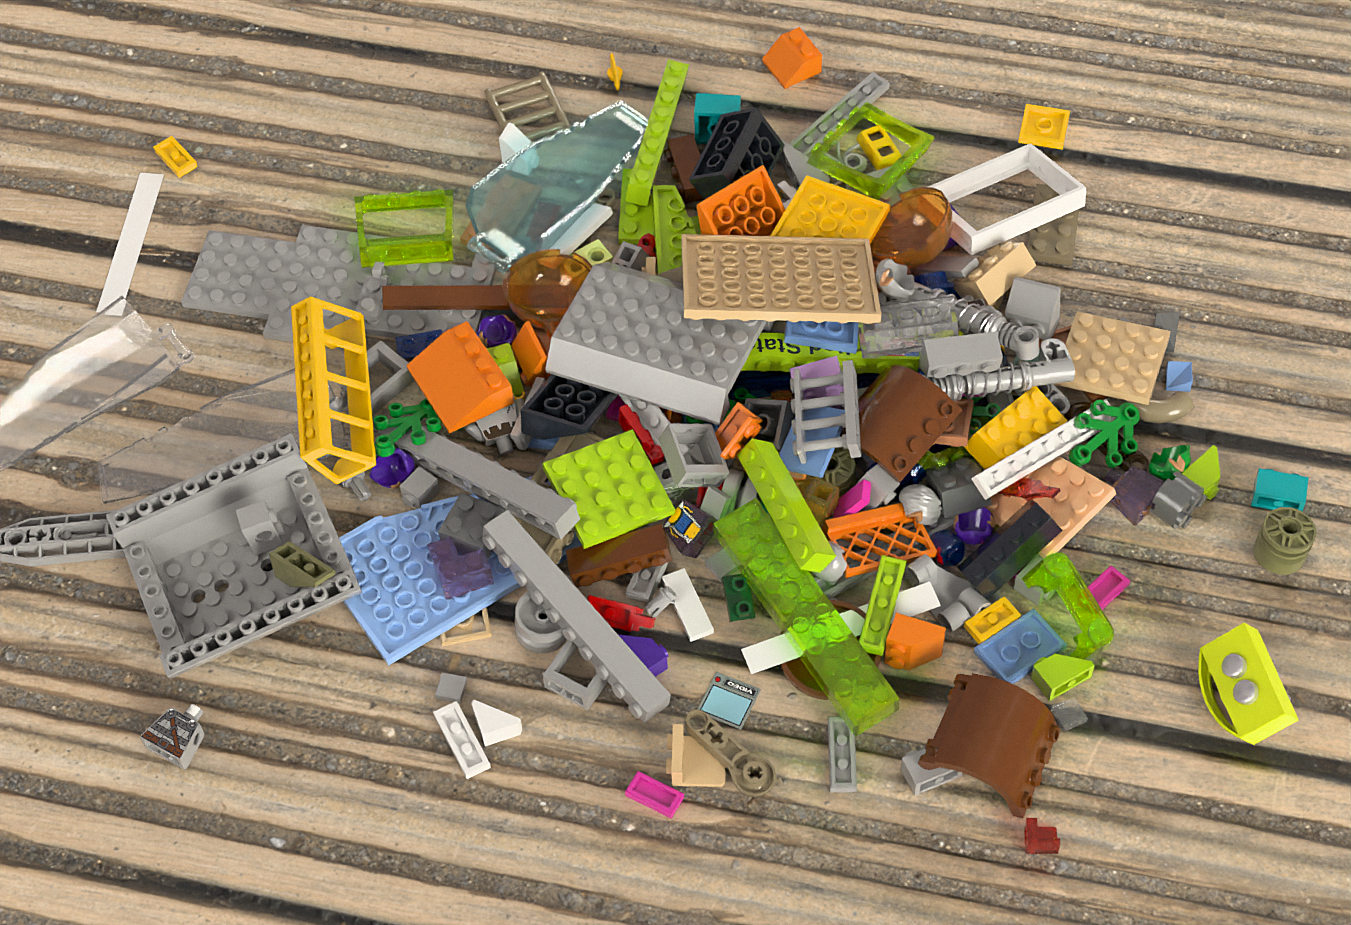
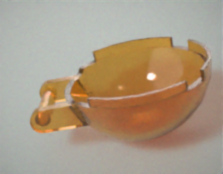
M933 187L915 188L899 194L901 200L890 206L889 213L870 244L872 256H875L880 261L889 258L897 264L914 268L930 262L940 254L949 241L953 228V215L950 203L944 193Z
M560 249L533 252L520 258L509 268L510 274L507 279L503 278V293L508 306L519 319L524 322L529 321L532 326L544 329L551 340L552 335L593 266L587 259L574 252L573 256L560 254Z

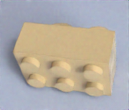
M1023 242L997 244L986 249L987 253L977 258L979 265L968 276L956 278L949 284L956 298L959 300L963 296L970 295L974 300L983 299L986 306L991 305L997 310L1002 303L1003 294L1006 298H1009L1015 277L1023 278L1036 266Z

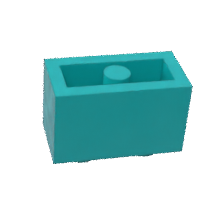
M1258 468L1254 481L1251 506L1271 510L1280 507H1292L1303 511L1306 503L1309 477L1296 473L1289 474L1273 469Z

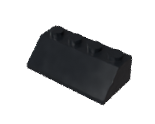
M1030 499L957 568L988 600L1063 530L1037 502Z

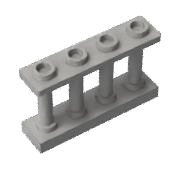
M852 360L842 361L843 371L837 375L802 379L800 370L794 369V378L790 379L791 391L795 393V399H791V408L793 414L796 415V419L792 420L793 434L796 435V441H793V452L795 456H799L801 464L807 463L806 452L838 447L848 449L851 458L861 457L857 374ZM837 384L844 386V392H840V395L804 400V389ZM836 405L845 407V413H841V416L805 421V410ZM836 426L846 428V434H842V437L806 442V430Z

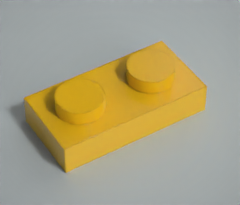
M173 136L153 147L155 153L179 178L198 167L193 157Z
M1004 596L964 622V628L978 644H981L1020 618L1021 614Z

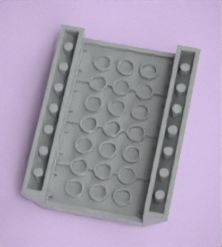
M610 262L595 264L551 337L545 370L550 374L721 425L730 408L728 394L762 330L770 332L775 321L716 320L705 318L693 320L691 318H684L683 283Z

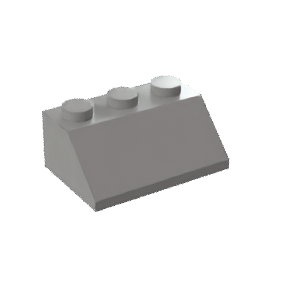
M997 331L924 340L919 367L926 377L943 378L952 374L968 375L977 371H995L1000 368L1003 358Z

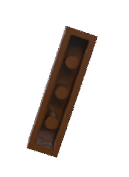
M662 523L619 535L585 549L579 546L566 550L570 576L576 587L590 586L598 581L612 580L620 575L637 573L642 569L662 566L667 562L673 561L668 536Z

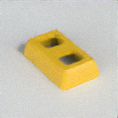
M881 124L863 130L857 135V142L876 171L904 163L902 154ZM878 132H881L883 138L875 141L870 140L868 137ZM889 146L892 149L893 153L886 156H881L878 152V149Z

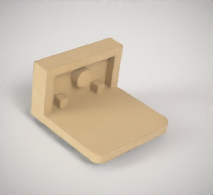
M673 724V734H667V750H672V758H667L666 773L672 775V786H723L725 784L726 767L692 736H684L683 724ZM712 737L711 742L713 744L715 742L720 743L721 738L717 737L716 739H714Z

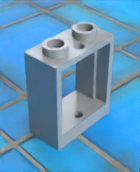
M381 340L367 351L368 370L380 362L393 372L394 375L370 394L373 414L415 381L406 367L409 363ZM345 369L338 375L346 377ZM341 384V390L345 391L347 385Z
M672 423L667 425L659 437V442L676 487H720L730 473L725 459L720 457L722 451L712 424ZM679 444H698L705 464L686 465Z
M567 640L543 674L544 687L589 710L608 681L601 679L596 673L586 688L560 674L559 672L577 648L573 641L569 642Z

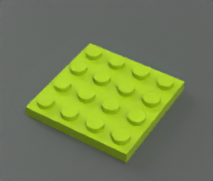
M633 429L543 462L542 468L554 492L563 498H570L577 505L576 509L580 520L573 526V529L583 549L675 514V508Z

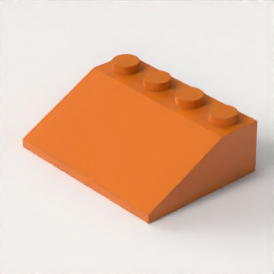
M764 165L759 166L696 204L701 235L770 236L785 212V208Z
M468 321L446 330L406 365L409 373L449 433L514 403L511 384Z

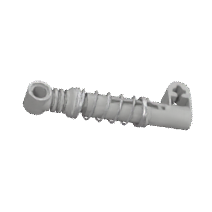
M914 282V292L912 295H908L907 298L895 299L893 301L883 292L879 294L881 318L886 322L899 321L914 307L923 311L925 316L935 321L942 319L945 321V325H955L956 330H967L968 335L997 331L1000 345L1015 351L1019 359L1031 360L1039 354V334L1037 329L1032 326L1019 327L1009 323L1004 316L998 313L990 314L986 308L979 310L975 303L968 305L965 299L957 300L955 295H946L944 290L938 288L930 289Z
M1046 339L1040 345L1039 361L1028 363L1025 360H1020L1015 365L1009 362V366H1002L992 372L977 371L968 375L952 374L943 378H926L941 388L953 401H960L962 394L967 399H971L974 395L984 397L987 393H991L996 396L1000 391L1009 394L1014 389L1023 392L1035 386L1073 381L1075 369L1064 343L1058 339Z

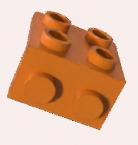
M737 402L715 432L722 451L720 457L723 459L734 460L735 457L738 458L737 454L745 447L749 438H754L762 428L760 423L763 420L740 402Z

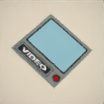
M716 672L698 710L704 711L715 720L741 730L761 689Z

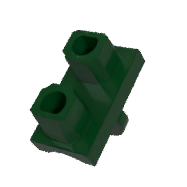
M748 573L723 576L722 582L729 622L756 618Z

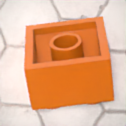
M800 27L782 34L762 58V62L784 89L822 72V53Z
M527 321L522 326L511 347L515 353L514 358L517 368L521 367L523 370L520 376L526 386L531 385L532 387L536 377L544 378L546 381L551 374L545 370L548 353L531 323Z
M896 613L886 640L884 663L889 664L895 669L909 671L940 658L943 653L946 628Z

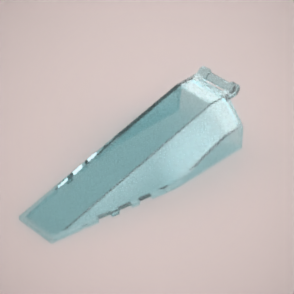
M621 100L600 110L598 113L589 115L581 123L575 122L566 130L560 129L556 131L554 136L544 137L525 146L471 186L465 207L476 235L470 239L467 248L472 252L476 251L497 266V270L502 274L506 273L513 264L540 257L595 202L642 143L649 119ZM481 243H484V244H486L487 246H489V247H490L491 249H493L495 252H497V253L500 254L502 257H504V259H501L499 256H497V255L494 254L492 251H490L489 249H487V248H486L485 246H483Z

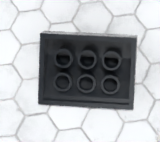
M551 374L520 410L521 433L542 440L586 434L618 394Z

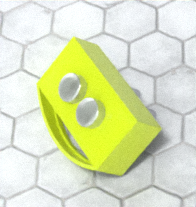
M1242 623L1200 648L1198 674L1202 695L1214 719L1227 732L1254 745L1299 720L1290 702L1291 697L1286 693L1281 682L1280 673L1276 671L1257 629ZM1211 676H1213L1221 700L1230 715L1233 725L1227 721L1217 705L1212 689Z

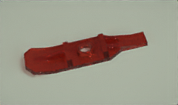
M1021 478L997 494H1002L1005 497H1020L1030 501L1035 498H1054L1061 490L1057 487L1045 486L1041 480Z

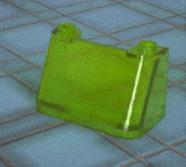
M1060 552L1053 553L1043 558L1022 577L1028 589L1034 586L1040 587L1045 594L1056 589L1082 632L1073 638L1076 648L1070 654V657L1088 660L1114 643L1115 632L1111 623L1067 555Z

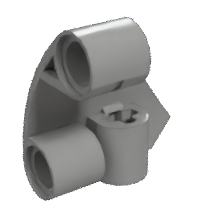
M926 554L905 567L906 574L913 587L930 581L941 606L933 608L929 612L949 633H952L962 626L964 622L1000 599L998 590L987 600L971 582L938 567Z

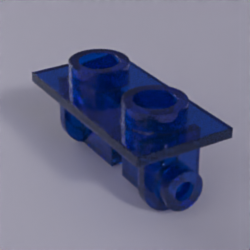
M442 329L395 337L398 355L403 359L418 356L442 335Z

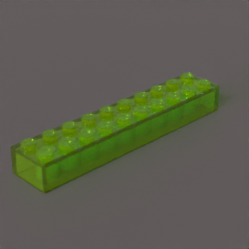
M757 498L714 522L715 537L740 573L747 578V583L856 737L899 710L900 699L809 571L799 569L775 523Z

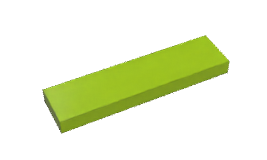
M884 555L881 556L857 650L883 656L907 561Z

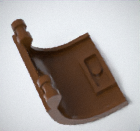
M900 365L886 367L858 399L861 451L879 464L896 482H901L962 409L941 388L918 372ZM843 428L840 437H842V434H846V428Z
M974 673L971 676L957 674L954 680L955 686L953 689H950L947 695L949 704L934 738L928 739L925 745L926 752L921 755L918 765L926 770L936 768L950 769L981 780L1005 799L1014 817L1023 818L1026 810L1032 805V795L1035 788L1041 783L1043 768L1050 761L1051 749L1054 742H1057L1059 739L1060 729L1050 710L1039 699L1024 689L990 676Z

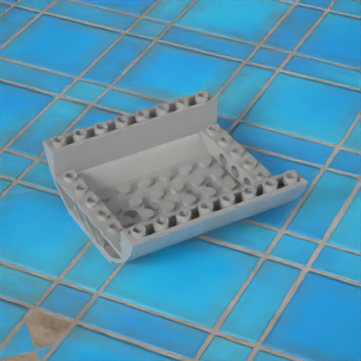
M292 433L106 515L113 535L125 553L161 648L162 654L159 657L169 679L362 593L357 577L305 461L300 458V450ZM265 500L269 509L274 508L277 518L283 526L285 533L281 535L283 544L288 541L292 542L334 569L336 574L316 587H290L275 577L273 569L271 571H263L265 565L271 563L269 553L277 548L255 555L241 531L235 510ZM229 584L226 591L217 592L220 585ZM205 594L203 601L199 603L194 602V598L197 595Z

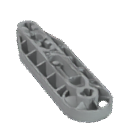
M116 510L29 518L1 528L0 561L31 567L125 558L123 548L113 535L106 516Z

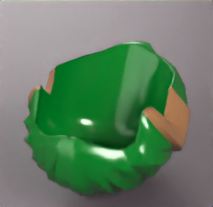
M1190 445L1162 448L1161 455L1153 452L1148 466L1149 473L1158 480L1166 481L1169 478L1173 481L1176 478L1173 473L1176 471L1183 473L1190 465Z

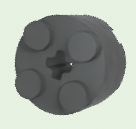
M1179 471L1173 473L1176 478L1173 481L1168 478L1156 493L1152 501L1156 506L1154 509L1150 507L1149 512L1174 529L1180 526L1185 529L1193 518L1191 516L1192 512L1196 507L1200 508L1203 505L1207 496L1203 494V487Z

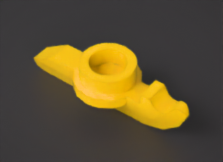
M611 53L609 56L611 67L607 70V75L611 81H614V86L619 90L623 70L616 66L614 54Z

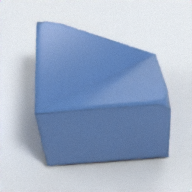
M1168 361L1165 369L1166 391L1190 392L1193 382L1192 362Z

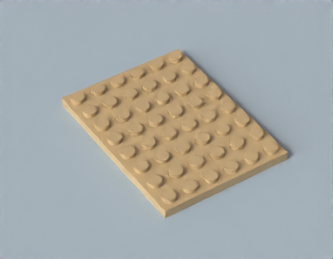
M682 234L684 318H691L693 320L702 318L716 320L739 319L742 321L765 320L769 322L788 320L790 322L813 321L816 323L824 321L839 323L862 322L865 324L881 323V309L869 239Z

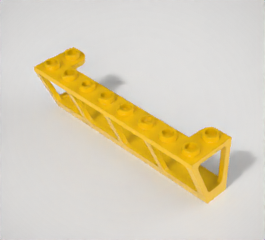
M310 296L291 306L300 458L337 485L376 466L364 315ZM323 309L351 318L331 329H325ZM325 346L329 349L344 348L346 377L327 371ZM328 380L347 385L349 415L330 409ZM330 418L350 424L352 452L332 445ZM326 454L341 457L334 465L333 472L316 459Z

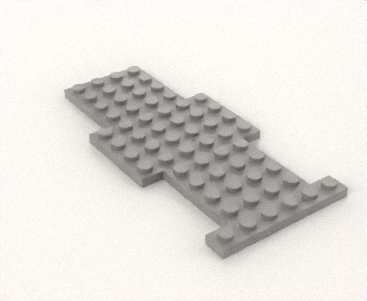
M302 225L296 242L209 230L181 303L185 308L268 319L263 331L265 339L293 343L291 306L311 296L355 311L367 273H372L375 262L385 263V275H388L389 286L492 285L499 264L500 254L499 252L477 249L472 267L388 256L386 254L390 245V239L385 236ZM382 308L379 321L364 320L365 334L432 343L446 330L468 321L477 334L484 310H383ZM323 309L325 329H331L351 318ZM341 347L335 348V349L344 350V348H341Z

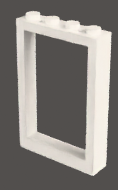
M1030 143L919 190L918 209L969 254L974 255L1084 207L1086 187ZM1027 169L1059 194L1055 198L979 231H976L946 205Z

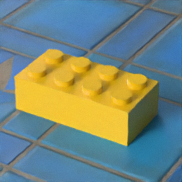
M1037 386L1031 387L1030 390L1026 391L978 430L968 440L967 446L964 447L986 470L1063 425L1068 420Z

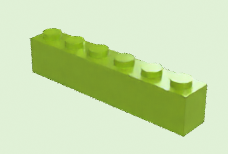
M752 438L737 454L739 460L799 569L821 573L836 557L833 549L773 443Z

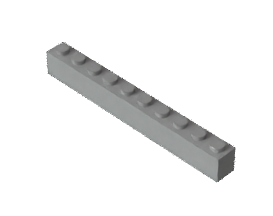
M425 425L421 426L426 434V442L424 444L414 445L412 443V428L394 442L395 448L398 447L400 450L407 452L414 459L416 465L491 504L505 508L512 515L560 540L580 520L576 509L577 505L570 498H563L552 489H545L534 480L525 479L516 471L502 467L497 461H490L479 452L474 453L463 444H456L450 441L443 434L438 435L435 432H429ZM399 426L379 430L377 433L379 436L389 435Z
M508 510L483 526L482 541L489 550H494L502 566L509 568L514 573L517 583L522 587L525 586L530 592L532 600L537 605L541 604L546 610L550 621L557 623L562 628L565 638L577 645L579 653L586 661H591L599 677L603 680L606 679L612 685L614 694L619 699L623 698L626 701L633 716L636 718L640 717L646 723L669 705L671 694Z

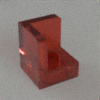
M1026 818L1024 825L1025 854H1058L1060 838H1057V828L1038 827L1037 818Z

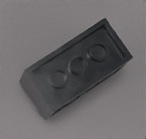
M757 107L724 113L721 115L689 181L705 200L761 165H764L770 177L785 144Z

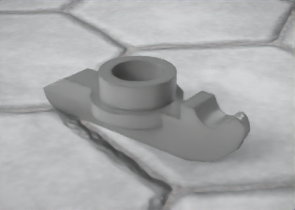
M347 386L345 391H340L339 394L341 396L339 398L334 396L329 400L331 410L341 412L348 404Z

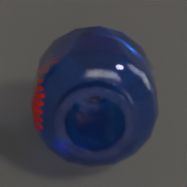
M944 529L931 536L930 539L937 550L936 556L933 558L942 566H954L962 561L965 554V544L953 531Z

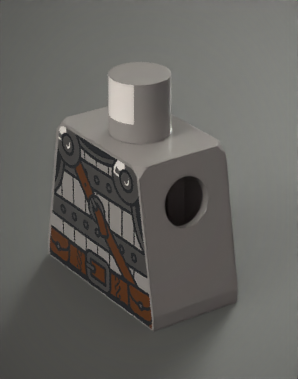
M191 704L184 714L173 708L168 709L140 736L145 748L186 770L204 737L203 729L197 722L202 716L203 711L194 704Z

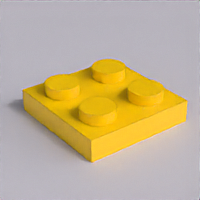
M1026 104L1018 143H1031L1036 146L1063 150L1070 111Z

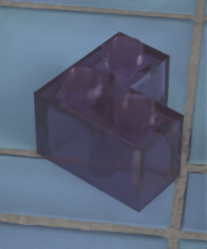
M451 537L427 544L432 565L446 600L494 584L491 567L483 548L459 556Z

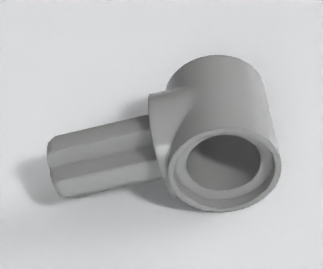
M364 471L339 483L342 487L351 488L360 501H366L371 496V491L363 481Z

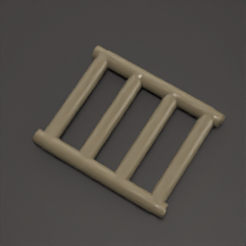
M543 71L539 72L536 77L494 90L487 88L484 91L502 132L508 123H512L517 127L555 114L559 122L523 134L529 140L557 131L564 130L568 132L571 130L565 112ZM540 84L544 89L543 92L499 105L496 99ZM547 99L551 104V107L510 120H506L503 114Z

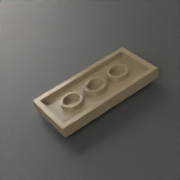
M1036 183L1033 207L1055 198L1059 194L1048 185ZM1079 209L1030 230L1027 250L1034 261L1072 266Z

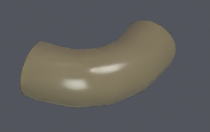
M1182 391L1175 392L1167 399L1151 398L1149 405L1127 401V403L1137 407L1140 420L1158 424L1174 422L1187 415L1193 409L1191 398Z

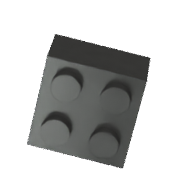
M746 398L744 406L763 420L760 423L761 430L753 439L771 442L776 450L780 452L792 426V420L796 417L792 412L791 403L783 400Z
M962 458L950 464L936 465L931 469L925 470L927 487L934 491L941 501V514L944 518L992 505L991 497L985 500L972 481L974 476L982 472L972 458Z
M460 493L438 530L441 547L486 564L494 550H489L482 541L483 526L505 512V508Z

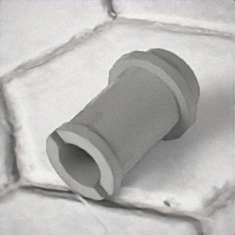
M669 586L661 587L659 589L660 592L644 606L647 612L655 618L670 603H675L674 599L677 595Z

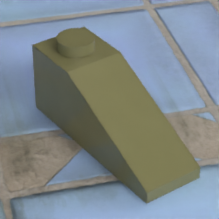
M290 541L269 553L275 577L290 587H316L336 574L334 569Z

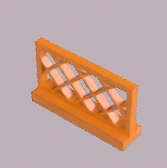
M902 503L825 520L822 527V532L828 541L837 543L836 540L844 539L851 542L848 549L841 546L845 550L842 553L845 561L847 557L861 562L860 566L849 568L847 564L843 573L845 578L878 570L880 561L875 562L867 558L870 551L880 556L884 555L907 561L906 563L913 562L924 554L930 558L935 557L937 554V550L925 527L922 524L916 523L915 517H906ZM913 522L917 529L916 533L902 528L903 524ZM887 528L896 533L893 538L879 533L880 530ZM865 533L874 538L870 544L858 539V535ZM898 534L912 539L910 545L908 546L897 541ZM876 539L889 544L888 550L885 551L874 546ZM917 541L925 545L927 550L920 551L912 546ZM855 544L866 549L865 556L851 551L853 545ZM892 546L905 551L906 554L899 557L890 553Z

